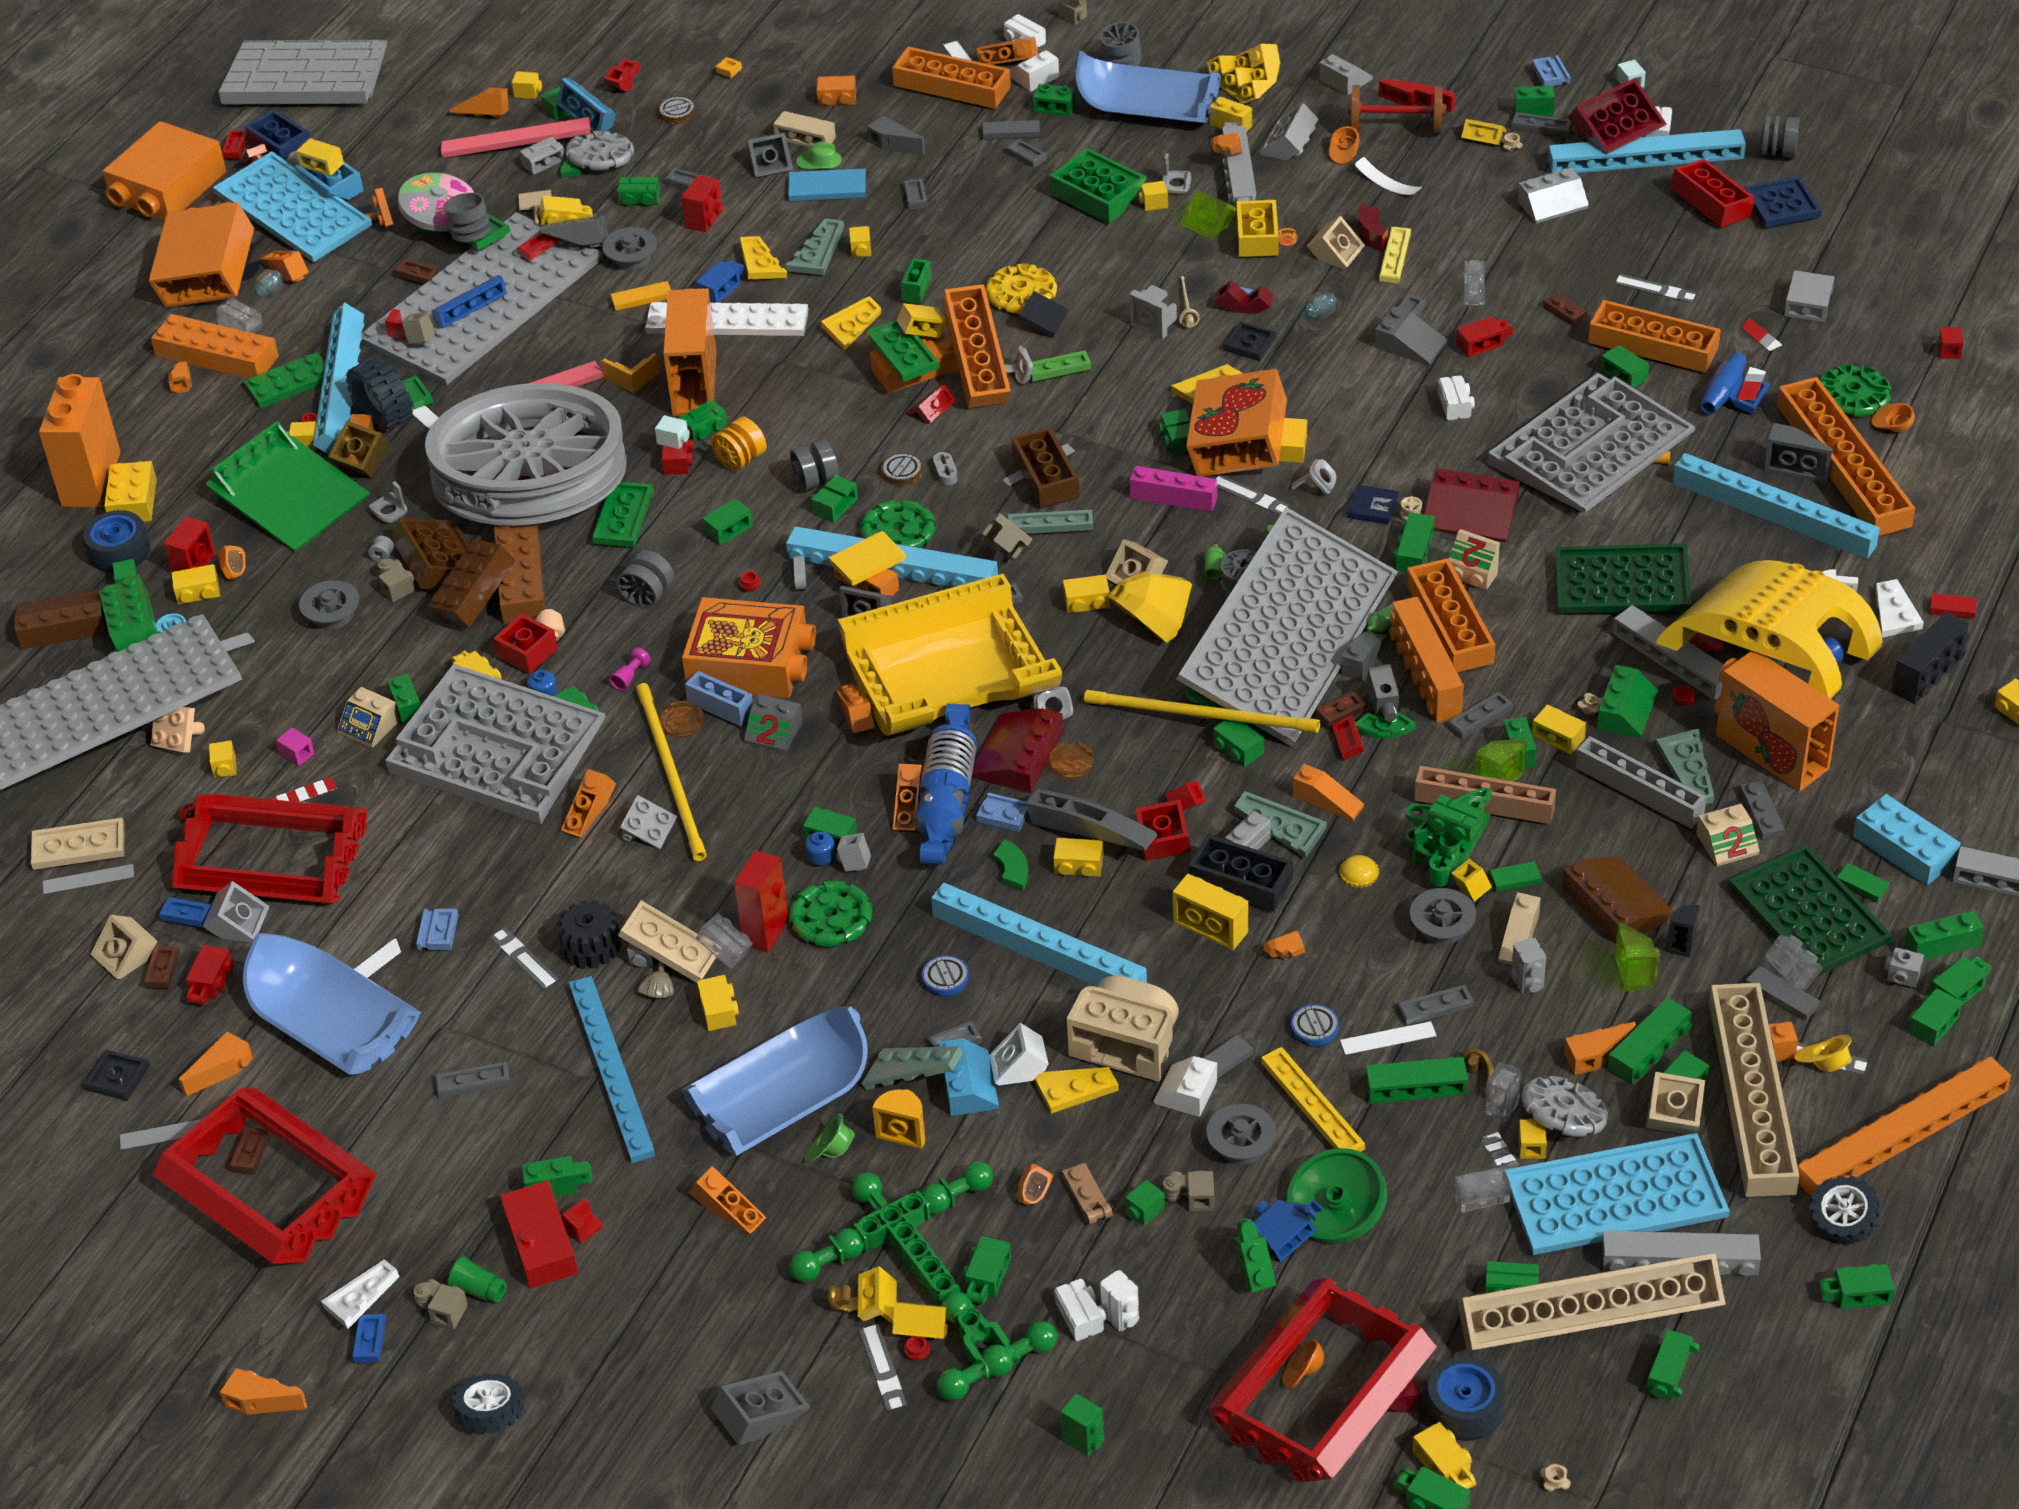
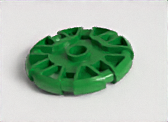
M1854 364L1835 366L1833 370L1828 369L1819 377L1821 383L1845 414L1854 415L1853 418L1871 416L1879 408L1889 404L1892 390L1888 380L1885 377H1881L1880 372L1867 366L1857 367Z
M904 499L903 502L889 500L876 505L874 510L870 509L864 515L860 524L862 538L866 539L883 531L895 544L916 548L927 545L936 531V521L928 508H923L922 504Z
M829 880L823 881V884L817 886L812 884L796 896V901H793L790 905L789 923L793 925L792 930L803 941L807 943L813 942L816 946L836 947L840 943L854 941L865 932V927L870 925L873 909L871 903L868 902L869 898L866 893L853 884L848 886L844 881ZM829 913H834V914H836V915L831 916V917H826V915L829 914ZM842 930L841 934H835V932Z

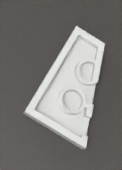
M1897 579L1876 584V598L1882 638L1923 629L1924 622Z
M383 1260L323 1299L321 1303L326 1311L345 1327L349 1328L399 1278L398 1272L392 1265Z

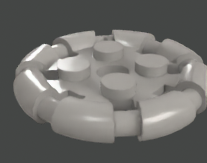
M592 131L590 134L576 136L566 146V156L574 165L584 169L589 167L590 170L596 171L608 170L609 167H621L628 163L634 155V146L627 137L618 133L611 134L609 131Z
M1545 1076L1543 1079L1541 1077L1534 1078L1524 1086L1521 1094L1524 1108L1528 1113L1533 1114L1534 1120L1550 1130L1555 1128L1562 1131L1563 1135L1585 1137L1586 1134L1592 1136L1601 1132L1607 1124L1608 1112L1603 1101L1597 1099L1594 1092L1579 1083L1568 1082V1079L1562 1077Z

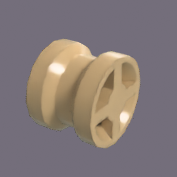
M1412 496L1404 498L1401 501V519L1407 521L1410 512L1422 514V501Z

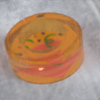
M1283 228L1278 232L1281 245L1290 246L1297 242V232L1294 229Z

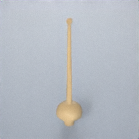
M1181 276L1186 309L1181 312L1179 320L1184 327H1194L1199 322V314L1196 310L1189 307L1184 277Z

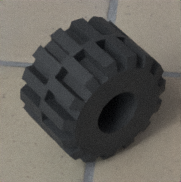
M586 900L580 901L578 905L572 904L568 906L569 910H563L560 913L561 918L557 919V932L563 958L569 960V964L573 966L579 964L580 968H586L591 965L592 968H595L600 963L604 965L609 963V958H615L618 955L617 950L621 949V937L618 936L620 931L615 910L613 908L609 909V905L606 903L599 904L597 900H592L591 903H586Z

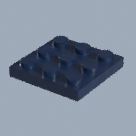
M1800 176L1744 186V189L1755 197L1753 209L1765 227L1821 217V208Z

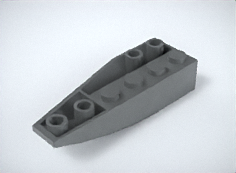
M1037 789L1025 803L1031 822L1035 825L1144 851L1157 837L1155 831L1090 799Z

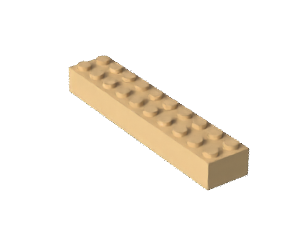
M1760 983L1711 985L1709 1008L1745 1196L1796 1195L1799 1172Z
M1715 1253L1457 1298L1467 1350L1726 1305Z

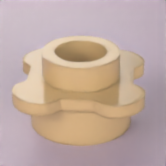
M1508 133L1501 139L1506 150L1522 148L1520 136L1516 133Z
M1586 693L1584 699L1578 702V707L1587 715H1595L1599 712L1603 698Z
M1552 1464L1541 1470V1476L1545 1480L1544 1488L1547 1491L1559 1488L1565 1490L1570 1487V1481L1567 1479V1469L1564 1466Z

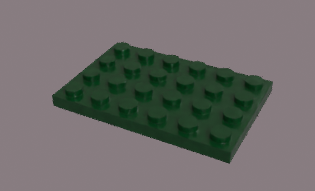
M1687 543L1556 547L1558 613L1624 612L1632 605L1640 611H1683L1691 607Z
M1807 844L1729 879V887L1812 978L1892 942L1893 935Z

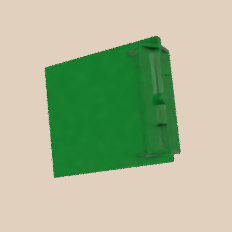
M278 421L213 467L211 478L206 482V487L214 492L218 500L222 498L293 552L298 551L370 496L369 491L287 433Z

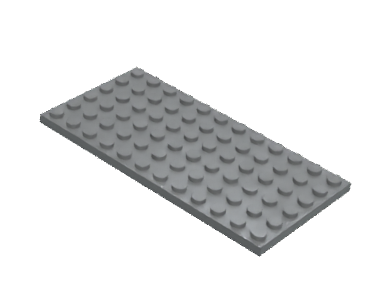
M516 212L504 222L509 225L511 232L506 234L503 239L492 242L485 249L478 250L471 247L429 282L425 283L393 308L400 310L402 321L410 314L428 312L435 333L428 340V343L423 345H417V343L409 344L407 339L388 337L385 320L390 312L361 333L362 340L360 343L448 385L603 260L604 254L598 249L589 248V245H580L559 238L558 244L529 261L517 253V247L541 232L540 228L545 225H541V223L535 224L534 220ZM497 275L503 277L507 291L506 295L444 328H440L435 323L431 313L433 309Z
M1285 507L1178 674L1176 680L1226 709L1293 718H1310L1341 668L1342 655L1350 642L1362 633L1370 615L1374 613L1398 571ZM1254 724L1292 747L1302 732L1296 729Z
M203 614L193 616L184 623L173 625L164 632L153 634L144 641L133 643L122 651L111 653L102 660L91 662L82 669L71 671L62 678L51 680L42 687L31 689L26 694L17 698H11L6 703L0 705V790L242 680L240 672Z

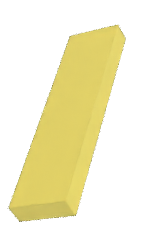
M1391 227L1379 275L1380 282L1399 283L1411 229Z

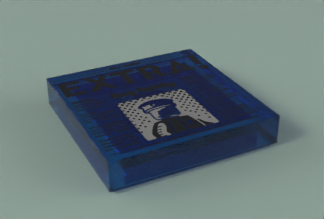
M1357 485L1347 511V518L1389 525L1398 499V491Z

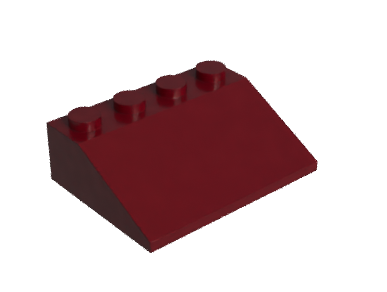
M1636 78L1577 105L1568 116L1577 132L1606 155L1667 125Z
M1436 468L1430 487L1425 515L1435 516L1434 531L1458 534V531L1461 529L1494 541L1506 542L1519 501L1520 481Z
M1043 708L1001 713L974 762L971 778L1031 793L1064 733L1063 713Z

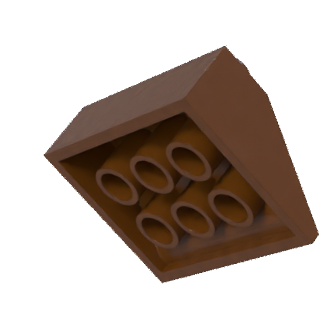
M398 518L391 536V540L420 588L425 590L439 589L445 578L450 574L456 562L461 558L469 545L456 522L448 520Z
M101 589L18 603L15 613V632L21 649L107 634V623L99 593Z
M1619 856L1582 859L1563 869L1562 888L1619 947L1670 921L1674 913Z

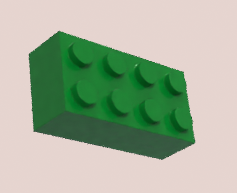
M140 575L127 577L124 581L114 585H107L99 590L108 632L118 652L128 648L133 643H139L148 639L153 634H159L150 596Z

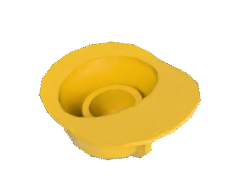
M1838 1035L1824 1042L1807 1046L1795 1054V1060L1803 1063L1813 1062L1822 1071H1836L1852 1061L1848 1049L1852 1041L1851 1036Z

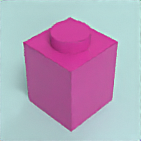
M290 728L276 740L280 756L298 767L314 755L311 738L294 728Z

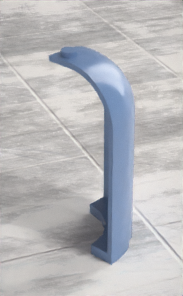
M1079 51V55L1075 58V67H1077L1076 81L1081 95L1089 104L1102 111L1207 123L1208 117H1210V105L1213 99H1217L1221 80L1219 73L1202 74L1116 64L1094 59L1083 51Z
M257 933L245 960L243 985L247 1000L253 1010L260 1017L349 1075L368 1071L376 1061L383 1062L395 1051L393 1047L401 1037L407 1038L421 1014L416 1008L327 952L290 937Z
M852 1006L837 1007L817 1014L684 1087L681 1091L696 1117L701 1115L708 1124L705 1126V1129L715 1141L720 1139L724 1143L722 1145L723 1149L737 1156L843 1095L857 1083L864 1071L868 1053L865 1033L860 1024L861 1018Z

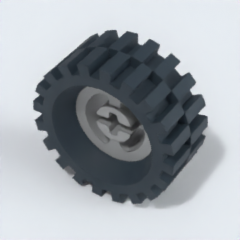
M374 355L347 370L348 372L345 375L347 378L345 380L349 385L347 389L351 393L350 397L352 401H355V407L358 411L360 410L362 414L372 415L376 431L385 433L412 416L413 409L411 406L413 405L412 401L409 400V392L405 390L406 385L404 382H401L399 379L400 375L398 372H394V367L391 364L388 365L386 359H382L379 355Z

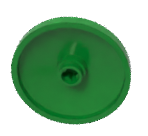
M1348 1148L1330 1149L1311 1157L1296 1171L1288 1188L1287 1203L1307 1204L1315 1200L1324 1210L1316 1213L1317 1219L1315 1221L1311 1219L1316 1232L1309 1238L1328 1244L1344 1243L1365 1234L1379 1220L1387 1201V1185L1378 1165L1366 1154Z

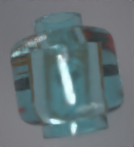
M263 270L254 280L256 293L263 298L274 297L283 288L282 275L277 270Z
M1321 290L1308 298V304H1306L1307 311L1312 318L1322 320L1336 311L1337 299L1333 293L1329 294L1327 291Z

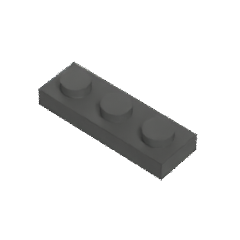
M1763 781L1741 784L1740 793L1762 840L1785 836V828Z

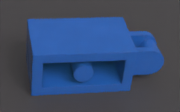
M733 260L727 263L719 261L696 281V288H708L710 303H719L740 285L739 276L744 271V265L738 264Z

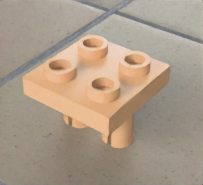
M183 706L153 720L151 745L180 752H190L192 735H202L204 732L203 723L193 722L195 708Z

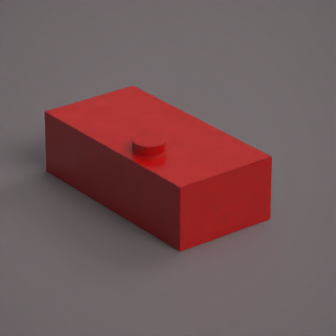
M1706 159L1674 168L1670 188L1719 227L1751 217L1755 197Z
M755 850L735 880L734 887L743 945L769 953L789 921L785 895L786 885L783 880L781 858Z
M541 1182L500 1195L503 1211L529 1288L531 1289L578 1274L575 1255L549 1182Z

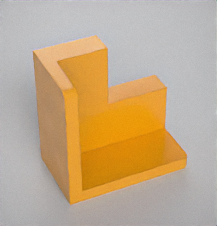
M653 353L647 359H643L632 369L607 359L601 361L604 379L632 393L637 392L661 372L658 354Z

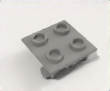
M637 795L620 826V829L623 830V839L631 841L637 837L660 850L677 816Z

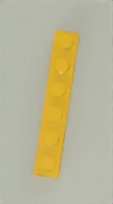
M1282 1047L1261 1057L1262 1065L1334 1149L1348 1148L1360 1152L1365 1150V1143Z

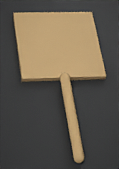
M551 190L519 194V209H534L535 224L539 223L538 208L542 195L551 196Z

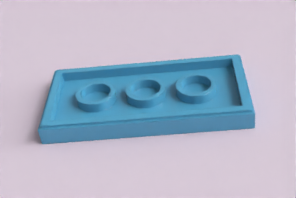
M866 169L789 172V201L866 197Z

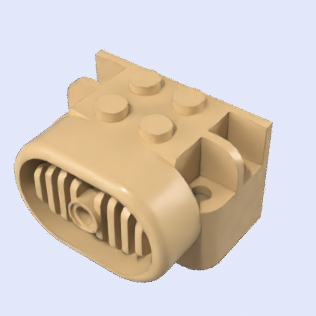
M1123 976L1105 977L1099 982L1097 987L1089 986L1080 992L1067 1017L1069 1056L1160 1082L1161 1063H1164L1169 1055L1168 1048L1173 1039L1172 1027L1179 1013L1178 1005L1168 992L1155 985Z

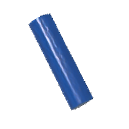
M497 275L433 309L431 313L435 323L440 328H444L506 295L507 291L503 277Z

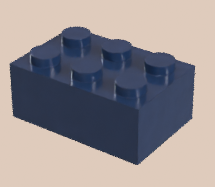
M275 109L244 126L250 146L254 148L264 144L267 150L265 155L272 151L285 161H287L288 156L292 152L297 151L310 138L309 131Z

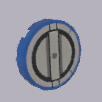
M937 956L929 960L922 970L923 985L927 991L932 994L933 992L938 993V996L955 995L961 992L969 981L968 966L963 960L955 956Z
M1312 1004L1303 1006L1292 1016V1034L1297 1041L1308 1043L1309 1046L1326 1045L1335 1039V1035L1338 1034V1016L1333 1010L1323 1005Z

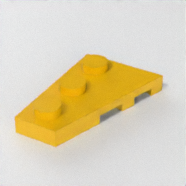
M740 237V247L748 279L787 278L786 269L780 267L778 259L772 257L770 249L760 237Z
M868 296L822 320L821 327L845 351L881 314V307Z
M1226 364L1171 385V392L1193 404L1197 380L1242 374V372Z
M1109 1067L1043 1072L1033 1080L1051 1114L1119 1091L1118 1083Z

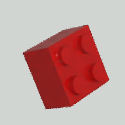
M697 175L681 197L685 228L707 233L709 228L714 225L718 215L723 211L721 188L719 187V179Z
M185 517L164 542L171 572L206 566L216 554L208 523Z
M522 613L493 638L497 658L528 674L558 649L555 630Z
M1181 799L1136 808L1138 823L1155 831L1157 837L1144 851L1146 861L1191 852Z

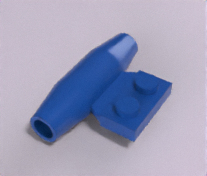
M1735 352L1719 366L1705 389L1700 408L1706 414H1714L1729 399L1734 404V407L1754 414L1766 395L1770 384L1762 381L1755 400H1737L1746 378L1742 377L1747 360L1743 354Z

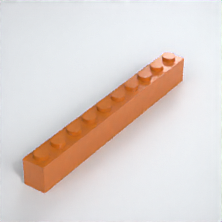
M1992 1057L1976 1062L1971 1068L1964 1072H1958L1945 1083L1937 1084L1931 1091L1919 1094L1915 1100L1908 1104H1902L1895 1111L1888 1115H1882L1869 1126L1861 1127L1855 1134L1843 1137L1832 1147L1822 1149L1816 1156L1810 1159H1804L1798 1165V1184L1812 1197L1813 1193L1816 1194L1817 1192L1816 1188L1820 1184L1824 1185L1829 1178L1836 1179L1840 1175H1844L1847 1178L1849 1176L1858 1177L2007 1092L2011 1075Z

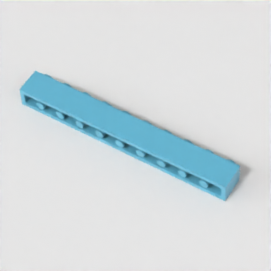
M1741 129L1643 137L1607 155L1591 142L1549 145L1548 163L1551 173L1572 168L1576 173L1688 164L1701 159H1706L1708 162L1744 159L1746 143Z
M345 302L335 311L332 317L313 442L315 447L330 454L346 420L349 421L351 418L350 409L353 401L350 397L351 393L347 389L349 385L346 383L345 379L347 377L345 375L348 372L347 370L359 364L357 360L361 351L359 346L362 340L361 332L364 327V314Z
M1686 453L1675 464L1674 485L1866 559L1869 558L1877 547L1880 527Z
M795 526L786 543L788 559L794 560V556H804L805 562L832 566L829 563L830 556L865 538ZM899 544L896 545L906 553V560L888 568L898 574L900 579L951 588L998 575L997 561Z
M943 883L931 897L933 917L1092 985L1098 986L1099 982L1108 976H1123L1147 983L1145 967L946 883Z

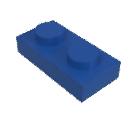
M168 897L159 915L163 921L203 927L211 904Z
M362 1314L359 1317L353 1351L354 1363L380 1362L386 1326L385 1314Z

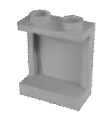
M1794 270L1784 316L1825 322L1835 277Z

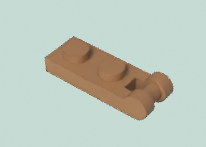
M1086 1163L1062 1171L1063 1179L1088 1225L1096 1223L1097 1219L1103 1217L1104 1219L1113 1217L1112 1209L1103 1197Z

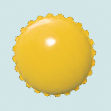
M1354 855L1343 861L1339 868V876L1346 885L1362 888L1375 883L1379 875V868L1371 858L1364 855Z

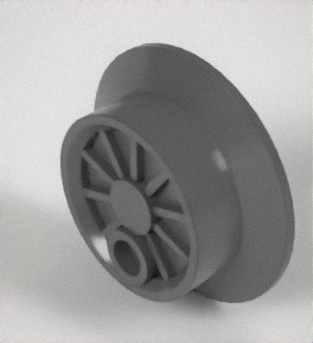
M628 227L608 235L602 247L604 254L613 261L616 267L622 270H636L650 262L651 254H653L657 247V239L652 232L646 229Z
M339 580L324 581L313 585L304 592L300 598L299 608L302 615L312 621L318 628L325 630L337 629L345 626L353 618L354 611L359 604V593L353 585Z
M1436 888L1425 891L1414 899L1410 907V919L1414 927L1420 931L1426 940L1435 944L1446 945L1460 940L1473 927L1476 921V908L1473 902L1463 893L1453 889Z
M1232 1104L1221 1108L1210 1118L1207 1125V1138L1212 1148L1225 1160L1235 1164H1249L1258 1160L1271 1148L1276 1138V1126L1271 1116L1263 1109L1250 1104Z

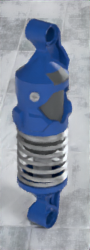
M947 703L945 717L948 725L935 728L929 735L919 789L921 801L915 811L913 821L915 829L926 839V842L922 843L920 848L921 864H931L932 866L944 865L946 853L950 850L954 838L958 837L963 829V813L966 810L977 749L976 737L967 729L970 723V704Z

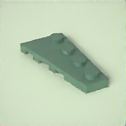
M824 219L813 232V237L806 240L803 249L797 251L794 254V259L786 264V271L824 275L843 231L844 221Z
M1699 729L1656 739V747L1676 781L1707 796L1706 804L1714 803L1713 788L1707 772V763L1703 755Z
M1244 791L1234 805V812L1244 819H1247V816L1252 811L1268 818L1271 821V836L1304 858L1308 856L1327 828V822L1246 791Z
M959 1046L885 1048L879 1053L862 1085L866 1090L874 1089V1084L882 1083L884 1086L892 1085L894 1080L901 1078L905 1081H910L920 1074H924L927 1077L954 1070L963 1052Z

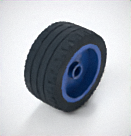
M114 510L102 513L92 519L83 531V543L91 564L103 572L114 573L113 563L134 559L136 566H139L148 557L150 552V540L146 526L141 517L130 511Z
M1459 1356L1446 1359L1444 1362L1442 1361L1431 1372L1426 1386L1425 1405L1432 1425L1440 1422L1446 1430L1449 1429L1453 1433L1456 1440L1472 1441L1489 1435L1499 1426L1505 1410L1506 1391L1502 1376L1493 1365L1480 1358Z

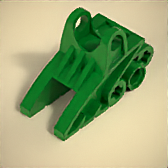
M1481 788L1455 800L1483 811L1492 797V789ZM1412 804L1406 809V819L1417 827L1409 828L1405 832V842L1414 848L1413 865L1430 860L1429 882L1436 887H1443L1454 878L1452 872L1459 867V863L1465 862L1469 857L1470 852H1472L1490 822V814L1483 812L1482 827L1476 833L1473 840L1468 842L1463 839L1458 840L1446 832L1436 831L1428 825V812L1432 805ZM1413 811H1419L1422 813V815L1418 817L1411 815L1410 813ZM1414 835V840L1411 839L1409 836Z

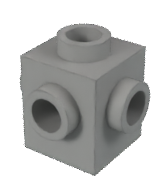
M1895 947L1893 957L1888 956L1885 970L1889 971L1887 980L1916 988L1924 955Z

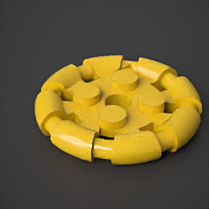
M1017 264L1015 267L1007 266L995 272L993 277H990L987 281L985 290L988 300L993 306L999 310L1006 309L1008 313L1020 314L1033 291L1053 300L1057 292V284L1052 274L1047 270L1036 268L1035 265Z

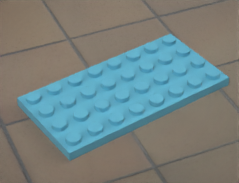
M272 151L213 187L214 194L226 202H238L247 217L296 251H299L312 262H315L372 226V220L338 196L325 191Z
M1697 1133L1504 1170L1505 1181L1533 1255L1602 1242L1603 1231L1655 1232L1727 1218L1730 1212Z

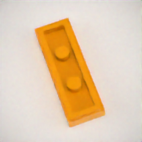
M668 281L610 295L615 311L650 304L651 302L667 300L668 290H671Z

